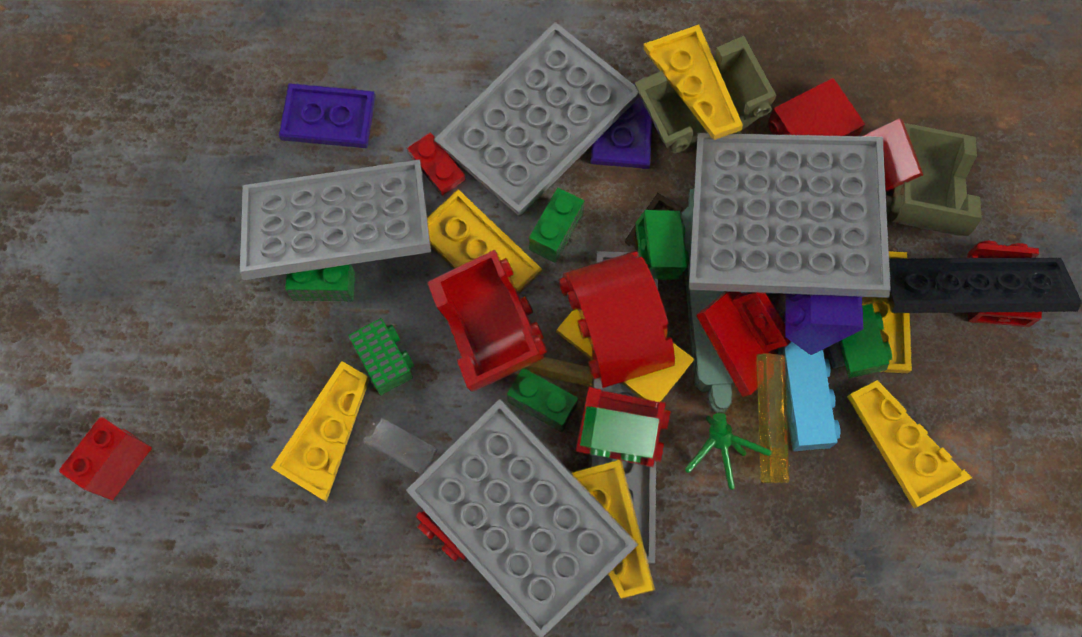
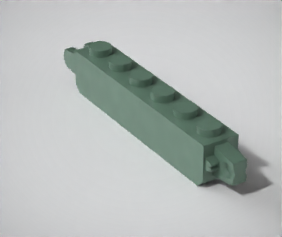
M694 188L690 189L688 207L681 214V223L685 225L684 247L689 254V265L683 273L691 352L694 358L695 387L701 392L708 391L711 410L716 413H725L732 404V390L736 385L696 317V314L724 291L689 290Z

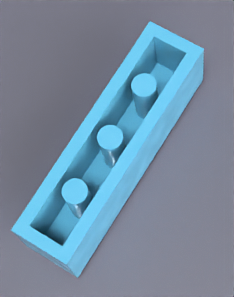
M791 341L789 345L778 348V355L782 363L780 369L792 451L831 448L838 443L837 439L840 438V425L838 420H834L832 408L835 407V394L833 389H829L827 377H830L831 373L829 360L824 359L823 350L810 355Z

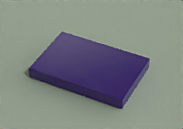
M288 83L279 137L284 141L367 148L376 97L375 92Z
M641 97L592 144L591 164L649 169L653 121Z

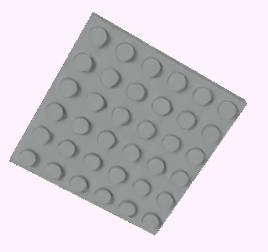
M698 133L689 290L889 298L891 289L883 137L730 134L713 140L708 133Z

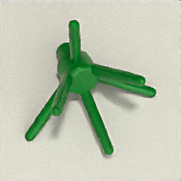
M716 413L713 415V418L707 415L706 421L710 425L709 438L687 465L685 472L690 473L713 447L721 449L728 487L730 490H733L735 484L728 447L732 445L741 456L746 455V451L742 446L770 456L772 451L733 435L732 427L727 424L724 413Z

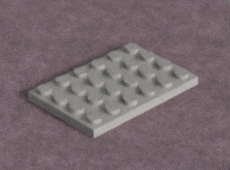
M555 22L462 111L434 141L454 161L520 217L640 95L633 83Z
M420 159L243 185L240 274L243 280L431 252Z
M499 399L406 490L538 637L546 635L638 545L502 399Z

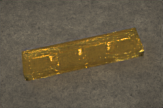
M757 354L760 446L772 451L770 456L760 453L761 483H788L790 481L785 355Z

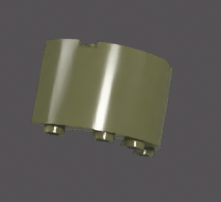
M744 36L717 47L715 62L743 124V130L772 110L771 104L774 102L776 94ZM663 71L635 82V87L667 150L674 154L697 151L698 133L708 132L667 81Z
M904 123L923 176L909 182H904V184L886 191L888 222L957 236H969L982 219L980 197L967 194L966 177L977 157L976 137Z

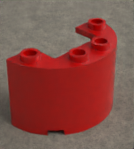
M495 250L427 282L437 309L448 321L461 358L457 360L467 388L472 392L544 359V354L547 353L542 340L544 335L537 321L532 323L529 317L533 313L532 307L526 296L520 298L510 277L514 275L508 259L504 258L501 260Z
M637 251L563 273V278L558 279L563 296H568L571 309L573 311L578 309L581 317L580 320H577L580 334L583 339H589L592 347V360L588 361L589 369L593 379L599 378L602 388L675 365L673 340L671 337L667 338L668 327L666 324L669 323L653 276L643 257H637L639 256Z

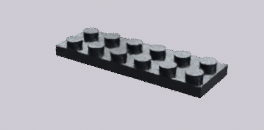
M1062 258L889 259L891 291L887 300L892 313L1078 312L1082 305V301Z

